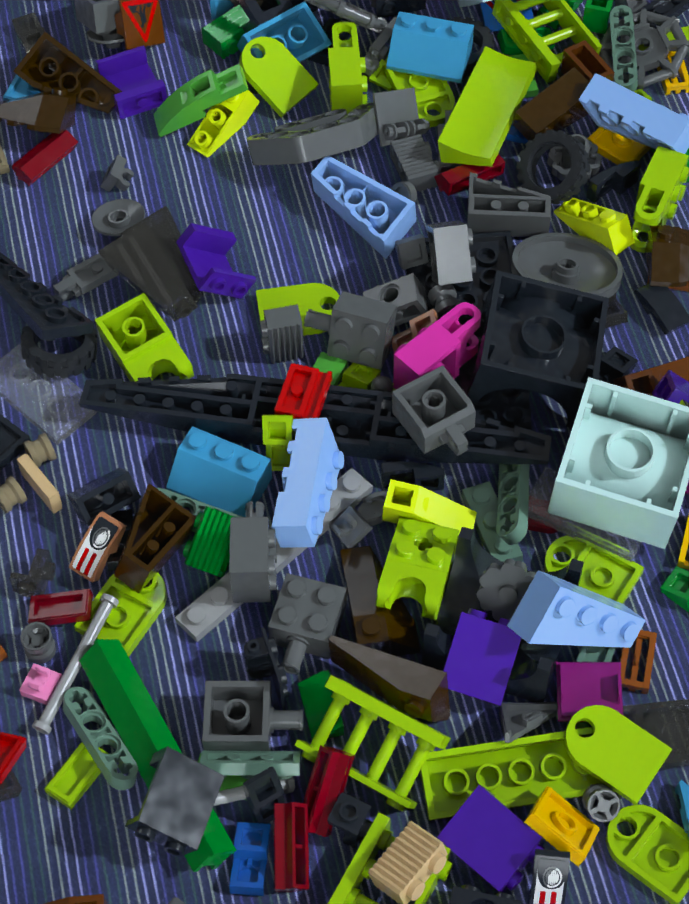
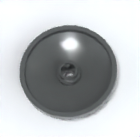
M543 233L528 237L516 246L511 261L512 274L610 298L618 291L623 276L622 263L609 248L590 238L569 233Z

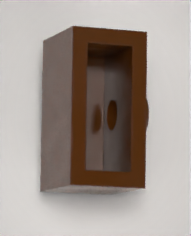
M586 40L564 49L561 66L563 74H566L575 67L589 82L595 73L613 81L615 72Z

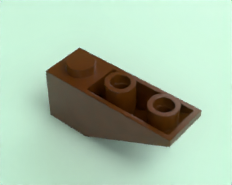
M689 356L613 379L614 385L653 396V390L668 370L689 382Z

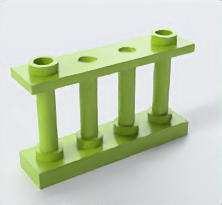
M495 0L493 16L528 60L536 62L537 71L546 83L556 79L563 59V52L556 55L549 49V45L570 37L575 44L586 40L598 55L600 54L602 45L599 40L594 37L565 0H520L515 3L511 0ZM541 3L549 11L529 20L520 12ZM558 20L563 28L544 37L539 36L534 28Z
M330 675L325 687L334 691L331 695L334 698L311 743L297 740L294 746L303 750L302 757L315 763L320 745H325L344 706H348L350 701L360 705L361 709L359 712L361 716L343 751L355 755L372 721H376L379 716L389 721L387 727L390 730L367 775L351 767L349 776L387 796L386 803L400 811H404L405 807L415 809L418 803L407 797L429 752H434L436 747L445 750L451 738L350 683ZM408 731L418 737L416 741L418 746L397 788L394 790L378 780L401 735L405 736Z
M378 812L328 904H379L362 895V890L358 888L364 878L370 879L368 872L370 868H373L374 863H377L374 859L380 849L385 851L395 841L396 837L390 831L389 817ZM445 846L448 855L446 856L447 861L444 868L438 874L432 873L425 882V889L422 895L414 904H427L438 881L442 880L445 882L453 866V863L449 861L450 848Z

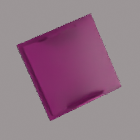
M556 662L558 722H569L579 710L591 705L607 706L623 715L621 662Z

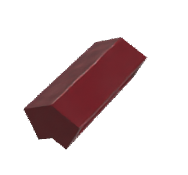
M68 130L60 134L51 133L11 167L18 179L23 180L30 186L76 148L78 141Z
M498 154L492 167L463 164L434 176L440 192L444 191L449 196L469 188L470 172L478 174L477 178L486 181L504 173L505 161Z
M320 745L303 803L308 804L309 833H315L324 837L331 835L333 826L328 824V816L339 795L344 793L355 757L354 754Z
M297 802L274 803V892L309 890L308 804Z

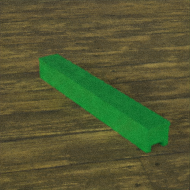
M96 639L92 647L79 662L124 745L137 763L138 771L149 789L156 771L155 768L149 765L153 754L167 746L181 754L183 753L119 639ZM212 809L198 850L184 855L193 872H198L203 866H210L211 869H216L224 860L237 851L214 809Z

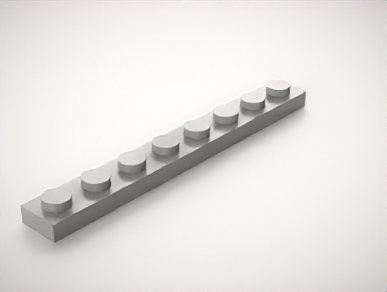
M353 468L337 480V488L333 490L330 498V509L326 512L323 520V531L318 535V538L330 529L329 526L349 506H357L365 497L373 492V485ZM276 539L277 563H275V571L279 573L308 547L280 548ZM229 572L175 617L176 623L196 642L201 640L243 604L233 602Z

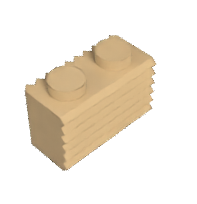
M410 821L404 827V830L400 832L399 836L395 838V841L391 843L390 847L387 848L386 852L382 854V857L378 858L377 863H374L373 868L369 869L368 874L373 884L387 896H390L397 903L408 904L410 900L415 901L422 895L425 889V882L432 873L438 874L444 868L448 853L442 841L413 821Z

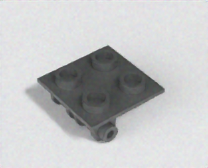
M415 88L372 94L381 147L390 145L391 141L421 134L422 137V134H426L430 130L429 121L423 118L419 119Z

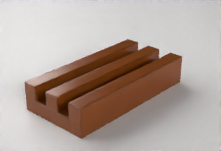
M640 630L636 638L630 679H625L629 648L622 647L620 657L622 688L627 687L629 688L628 691L633 692L637 689L641 690L643 694H648L657 633ZM643 639H647L649 642L643 682L637 681L642 642Z

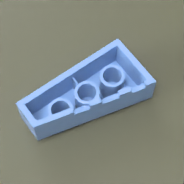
M595 73L578 99L599 127L653 149L661 146L685 154L689 148L688 115L684 113L678 114Z
M331 156L324 157L311 172L314 192L385 259L396 247L395 241L401 240L416 222L415 202Z
M327 418L293 419L292 430L296 432L294 441H289L287 452L291 454L289 467H283L282 485L284 492H278L271 527L275 529L276 539L280 548L315 547L318 535L323 531L325 514L330 509L332 492L337 488L339 471L344 466V455L338 449Z
M538 570L507 626L529 644L631 648L646 620L620 602Z

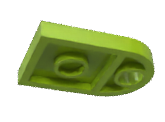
M264 36L254 38L246 44L241 52L239 65L243 68L246 80L281 118L319 85L290 51L274 38ZM258 48L263 53V57L255 58L250 50Z
M385 68V75L393 90L415 88L419 119L423 118L429 121L430 127L444 123L445 110H453L455 104L453 92L446 80ZM434 109L437 110L440 114L437 116H432L428 114L427 111Z
M321 283L256 290L260 321L264 320L263 310L297 304L302 320L303 336L326 332L304 326L308 309L331 315L332 309L325 310L321 306L326 303L335 305L340 296L332 287Z
M566 535L556 539L547 549L544 561L545 572L561 570L569 565L571 559L583 561L584 565L579 586L622 604L625 603L645 568L582 535ZM557 552H564L569 555L570 559L566 562H560L553 555Z
M157 573L151 579L152 584L143 588L140 593H137L113 574L92 601L91 620L76 622L74 625L76 632L82 635L85 634L101 604L100 597L103 593L115 597L119 604L116 608H112L96 639H119L129 657L165 607L167 591L162 576Z
M591 705L579 710L571 718L565 730V747L572 761L634 805L639 802L672 751V748L616 710L603 705ZM586 721L591 724L593 735L588 738L579 736L575 730L576 723Z
M630 805L622 808L617 817L610 821L606 832V845L610 856L619 866L670 904H680L689 891L688 833H685L682 827L650 806ZM620 822H629L634 826L635 833L631 836H625L618 831L617 825Z

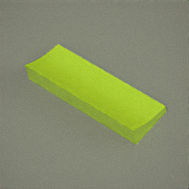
M485 46L438 139L441 162L492 167L514 121L515 112L520 108L537 72L536 62L512 58Z
M592 727L575 729L577 734L583 738L593 735ZM565 731L518 738L511 743H505L503 740L429 752L420 770L429 821L453 817L478 785L489 790L507 808L535 804L547 786L551 787L564 799L583 797V793L590 785L603 783L572 761L565 747Z

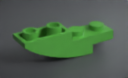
M237 64L218 74H215L210 69L178 88L154 113L158 135L163 137L206 117L205 109L249 90L243 68Z

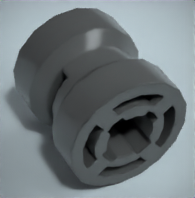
M452 284L436 285L428 293V299L430 304L435 307L434 310L437 312L438 320L461 303L456 299L457 293Z
M33 622L25 626L21 632L20 639L27 658L36 664L50 661L57 649L49 626L42 622Z

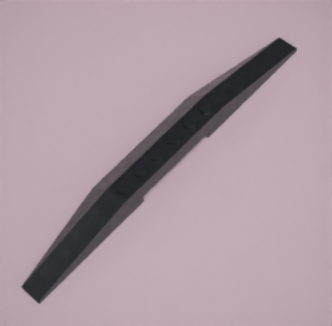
M227 374V377L211 378V375H197V379H180L179 376H169V380L153 381L151 377L138 378V381L124 382L123 378L86 380L79 406L189 432L193 426L230 442L263 445L262 415H275L274 409L285 380L242 374ZM330 385L319 418L328 419L338 449L343 452L344 456L418 463H549L552 436L515 426L514 429L500 425L501 421L491 418L482 420L475 417V428L464 434L468 440V450L457 456L447 444H444L424 454L393 414L392 392Z

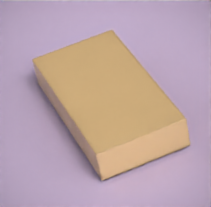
M23 454L17 458L21 475L52 513L55 514L61 510L62 502L59 492L28 454Z

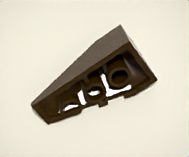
M669 225L650 226L645 248L650 286H687L689 281V230Z
M364 546L340 550L355 643L394 656L420 653L415 622L401 598L395 600L391 609L375 606L377 588L383 567L371 547Z

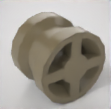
M46 433L40 434L38 439L34 441L27 440L23 442L26 454H28L38 468L41 467L42 462L57 459L55 450Z
M13 476L6 478L5 483L0 486V507L5 513H9L14 505L17 503L23 504L27 501L23 489Z

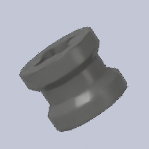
M596 783L590 785L583 793V806L593 819L598 822H608L617 817L621 804L618 796L611 788L605 784Z

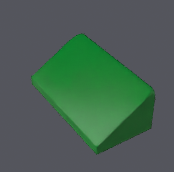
M329 669L298 683L312 740L334 699L331 697L334 691L325 687L330 677ZM341 714L328 739L344 735Z

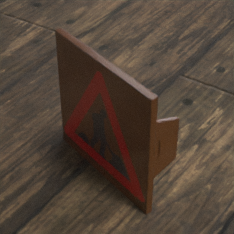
M118 0L120 12L115 14L117 33L124 36L126 50L143 45L145 47L165 43L159 0Z

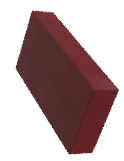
M90 589L31 596L27 622L28 624L42 622L49 626L90 621L93 594Z

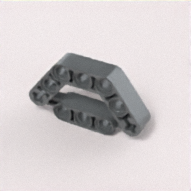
M374 102L359 105L348 114L346 109H337L275 127V132L259 133L248 137L247 144L253 165L301 164L366 145L378 135Z

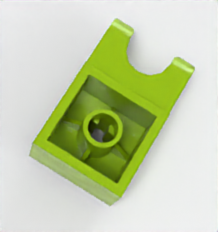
M343 21L335 23L332 27L333 48H328L331 111L346 109L348 114L357 106L367 103V94H363V92H368L367 76L362 75V73H366L365 57H360L356 24ZM348 32L351 34V38L349 40L339 39V34Z
M661 146L657 147L639 185L633 216L635 222L632 227L635 243L630 245V248L645 253L647 241L641 242L637 239L640 232L649 233L650 226L666 225L668 219L673 220L678 207L675 203L678 200L682 201L687 187L682 184L686 183L689 176V167H687L689 155Z
M145 293L95 319L101 339L129 381H138V378L151 377L153 381L159 374L165 372L173 373L179 376L180 379H191L194 377L191 362Z
M400 516L378 584L375 606L391 609L395 600L409 597L421 604L422 617L437 620L455 556L459 530Z

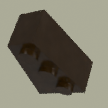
M575 67L518 109L515 112L513 126L529 141L530 139H535V135L540 132L543 134L546 133V130L558 132V130H563L587 116L588 112L578 99L586 89L589 81Z
M148 483L138 505L114 576L137 593H140L187 540L194 527L196 516Z

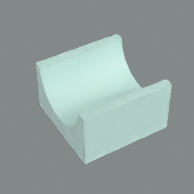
M589 377L555 480L547 513L665 549L678 519L689 480V407Z

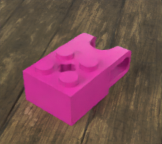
M462 302L428 328H422L409 343L399 346L394 353L393 388L398 389L442 365L453 379L459 376V368L478 352L479 339L473 333L480 327V310L473 304ZM462 315L472 316V319L464 325H461L458 321Z

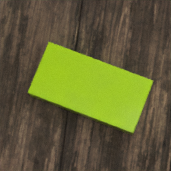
M83 742L79 744L44 788L48 795L70 810L73 809L101 773ZM99 747V750L102 753L109 754L108 752Z

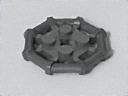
M304 0L378 33H381L387 26V21L384 18H377L375 14L343 0Z
M642 8L640 12L633 14L634 24H636L634 25L638 88L645 90L647 86L668 78L674 79L678 76V70L689 52V41L679 25L680 20L677 17L664 16L647 11V8ZM624 18L619 19L620 26H625ZM609 22V27L600 42L602 48L599 56L613 70V62L609 56L612 55ZM647 22H651L661 26H656V28L650 27V24ZM672 32L675 40L669 41L666 34ZM621 35V39L619 40V42H627L630 39V37L627 35ZM643 44L644 47L648 48L641 51L639 50V45ZM670 51H675L676 54L670 63L667 60V55ZM622 56L618 62L625 64L630 62L632 58ZM657 67H661L662 69L658 72L645 76V72L649 70H652ZM623 73L624 83H629V75Z

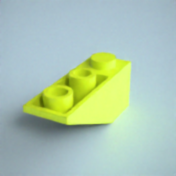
M247 90L212 106L187 145L205 157H210L246 124L260 101Z
M573 197L571 200L563 202L561 206L554 210V214L577 234L603 244L614 252L616 256L635 243L627 214Z
M390 479L383 506L382 520L397 524L401 516L458 529L460 534L462 527L474 528L477 512L421 486Z

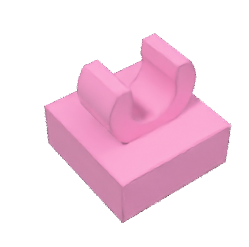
M33 664L19 689L21 696L47 705L62 674L44 666Z

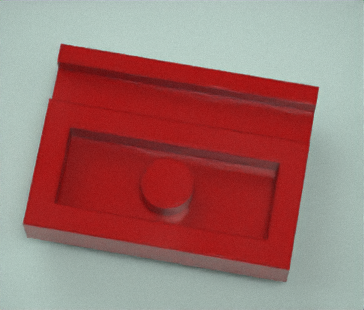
M291 363L274 409L275 415H293V419L319 418L332 381V371L324 373L320 372L318 368Z

